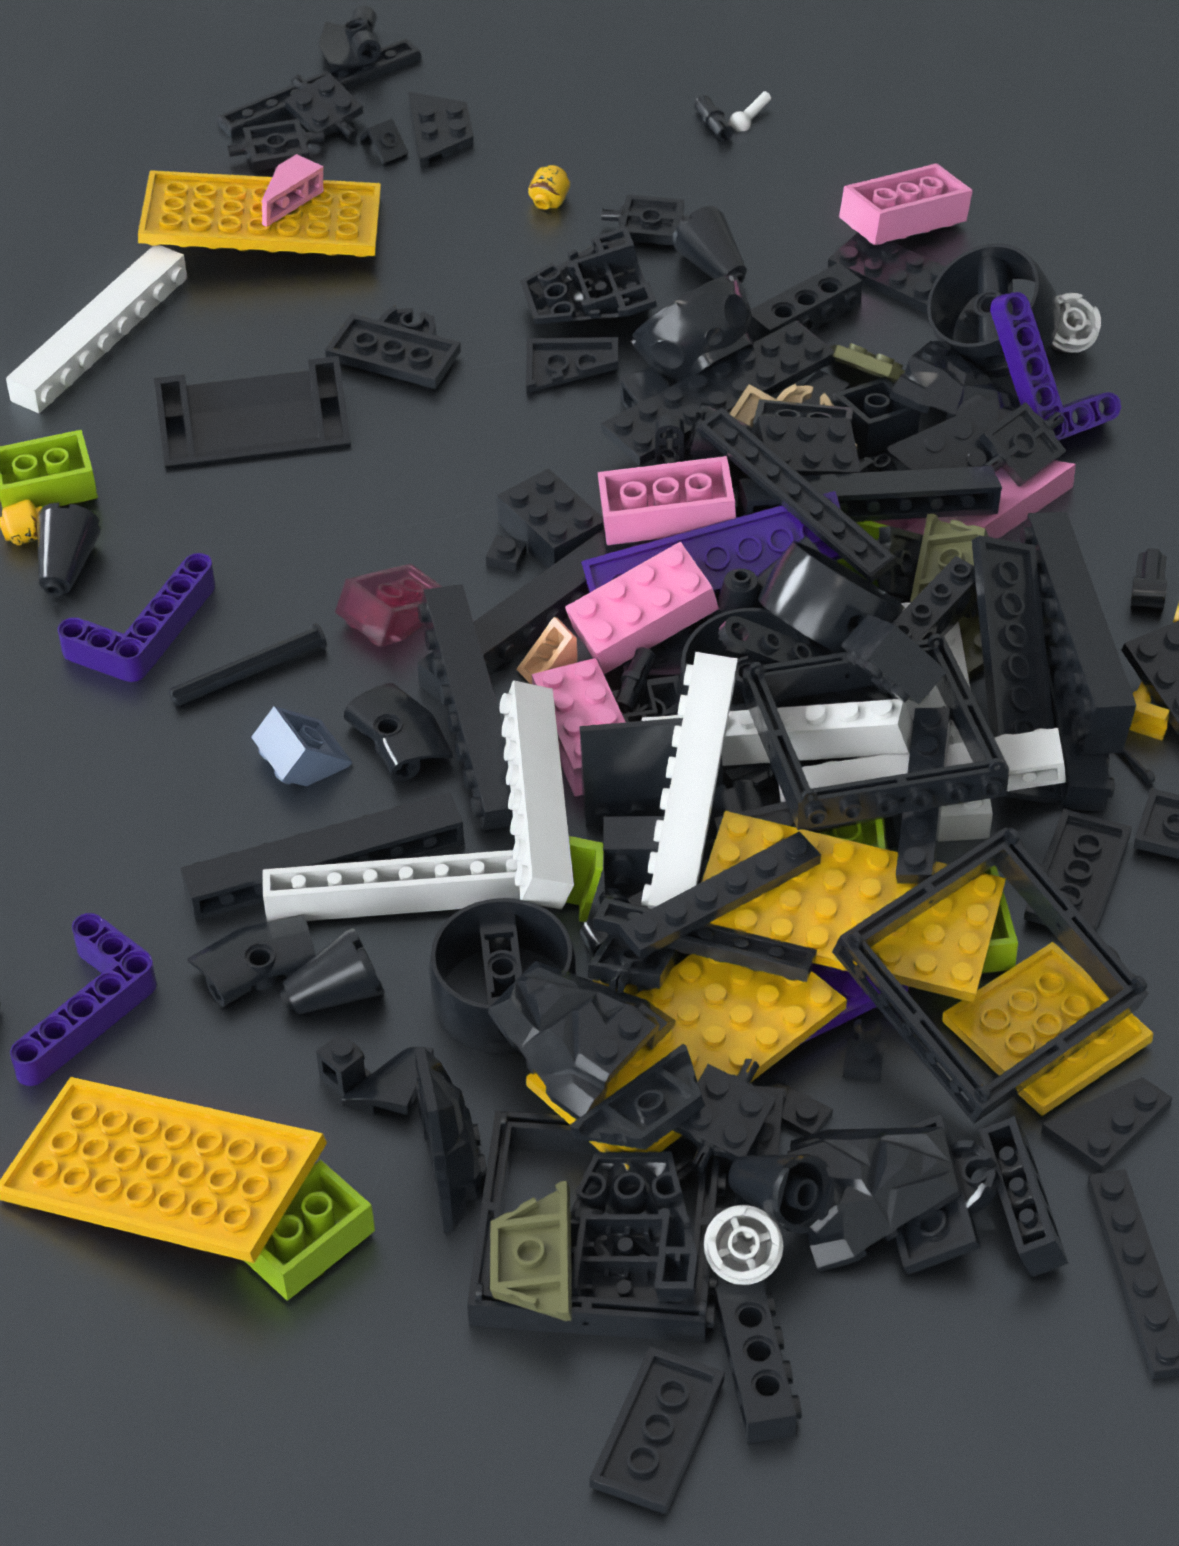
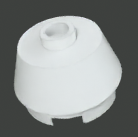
M1067 293L1057 296L1060 306V323L1056 336L1049 346L1058 352H1080L1088 349L1096 341L1101 327L1100 313L1096 306L1093 308L1088 301L1082 298L1083 295Z
M739 1205L725 1209L711 1221L705 1233L704 1251L710 1267L718 1276L734 1284L748 1285L762 1281L776 1269L782 1257L783 1238L777 1223L766 1212L753 1206Z

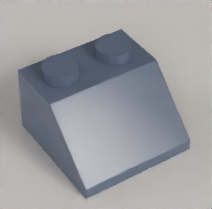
M276 706L271 709L251 736L259 747V754L270 762L275 769V776L285 784L295 783L308 786L342 771L352 764L351 759L320 719Z

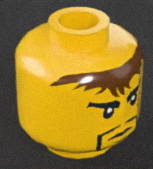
M549 165L537 170L529 185L528 193L534 204L540 209L559 208L570 189V181L563 169L558 166Z
M23 500L4 507L2 517H0V527L5 540H11L15 545H23L37 540V517L42 506L36 508L31 500Z

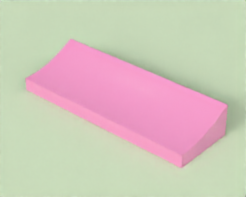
M1055 460L1020 487L1003 468H1000L995 472L1002 486L998 514L938 517V519L950 523L953 519L961 521L965 525L983 527L986 529L989 537L999 539L1025 521L1028 513L1038 512L1073 488L1076 464ZM921 518L905 530L923 535L927 518Z

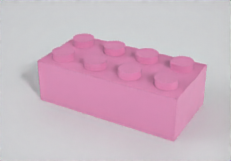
M936 163L844 186L839 218L864 236L870 243L881 245L888 241L904 239L911 235L927 233L934 229L950 227L967 221L973 190Z
M727 456L598 472L607 545L662 539L736 518L735 498Z
M681 541L565 607L573 629L592 658L597 659L603 674L632 659L637 648L644 647L650 649L719 609L713 587Z
M596 658L532 674L533 685L553 689L561 766L575 797L582 795L579 726L625 722Z

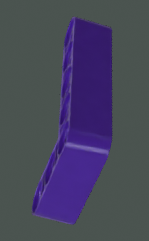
M1012 292L994 298L990 307L991 315L1020 405L1026 402L1044 420L1054 412L1061 413L1058 418L1063 416L1064 422L1053 429L1057 440L1064 439L1118 417L1121 411V401L1116 394L1111 392L1089 395L1062 405L1027 296L1020 292ZM1008 301L1013 306L1012 314L1007 309ZM1018 331L1021 333L1023 338L1022 344H1020L1017 340ZM1028 361H1029V362L1031 363V365H1032V373H1031V374H1029L1028 371H1027V362H1028ZM1038 391L1040 392L1042 397L1040 404L1036 399V394ZM1100 401L1104 405L1103 413H1101L1099 409ZM1074 411L1076 412L1078 417L1077 423L1073 421Z
M194 553L186 557L124 634L81 618L74 617L63 620L58 626V635L64 658L124 681L135 682L144 678L214 591L215 578L211 558L203 553Z
M85 913L78 916L72 923V931L78 955L101 974L11 1046L10 1055L16 1079L23 1085L34 1086L45 1081L151 995L157 987L151 955L95 913Z

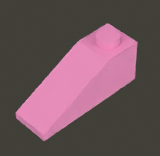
M297 154L279 164L262 198V225L269 226L322 193L323 166Z

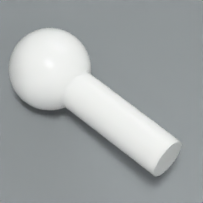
M764 91L743 112L738 111L731 115L729 125L733 127L734 131L742 132L751 127V119L771 101L772 98L769 93Z

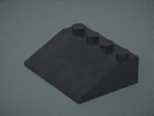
M683 718L579 726L582 798L586 827L604 826V817L665 816L666 810L660 809L663 788L670 789L671 778H666L669 757H676L678 747H672L675 725L682 726ZM722 755L716 788L724 785Z

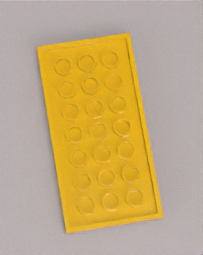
M150 170L138 230V243L152 246L161 244L177 245L179 247L199 246L210 249L236 248L241 251L254 249L266 250L268 252L290 251L299 254L309 252L325 253L326 255H355L357 257L375 256L381 183L323 180L322 193L266 227L262 225V198L272 177Z
M725 811L702 882L799 831L819 851L821 862L819 865L709 922L710 924L816 949V964L847 971L832 953L839 936L918 885L897 883L895 874L898 852L804 829L797 830L795 827ZM936 861L935 873L949 864ZM982 873L870 948L901 985L975 1002L1006 878Z
M691 954L671 969L660 989L642 990L635 995L652 1003L676 1020V1023L653 1049L644 1045L608 1082L606 1099L682 1044L687 1046L697 1081H699L707 1064L737 1076L744 1060L747 1058L752 1059L747 1073L754 1061L759 1064V1069L756 1071L752 1079L753 1081L844 1011L847 999L812 971L807 982ZM530 1073L526 1076V1086L569 1124L576 1121L574 1117L551 1101L546 1094V1086L537 1073L533 1075ZM672 1130L646 1150L589 1142L600 1152H661L682 1135Z
M70 1077L0 1179V1200L255 1263L327 1142L323 1133Z

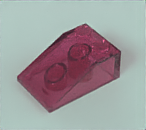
M412 564L348 578L342 589L335 613L346 620L349 626L358 629L366 635L373 644L385 646L404 640L425 624L419 622L417 605L422 603L423 590L442 586Z

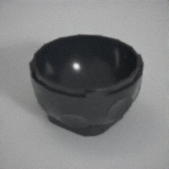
M735 275L722 276L687 293L649 318L632 335L634 340L631 342L644 360L651 367H654L659 374L680 382L694 374L701 373L705 368L754 344L748 334L751 322V308L738 278Z

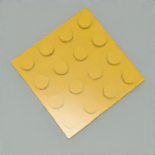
M1051 942L977 990L975 1002L962 1000L943 1012L942 1022L1000 1076L1108 1001L1109 998L1081 966L1059 946ZM1131 1013L1018 1094L1043 1116L1150 1044L1154 1033Z

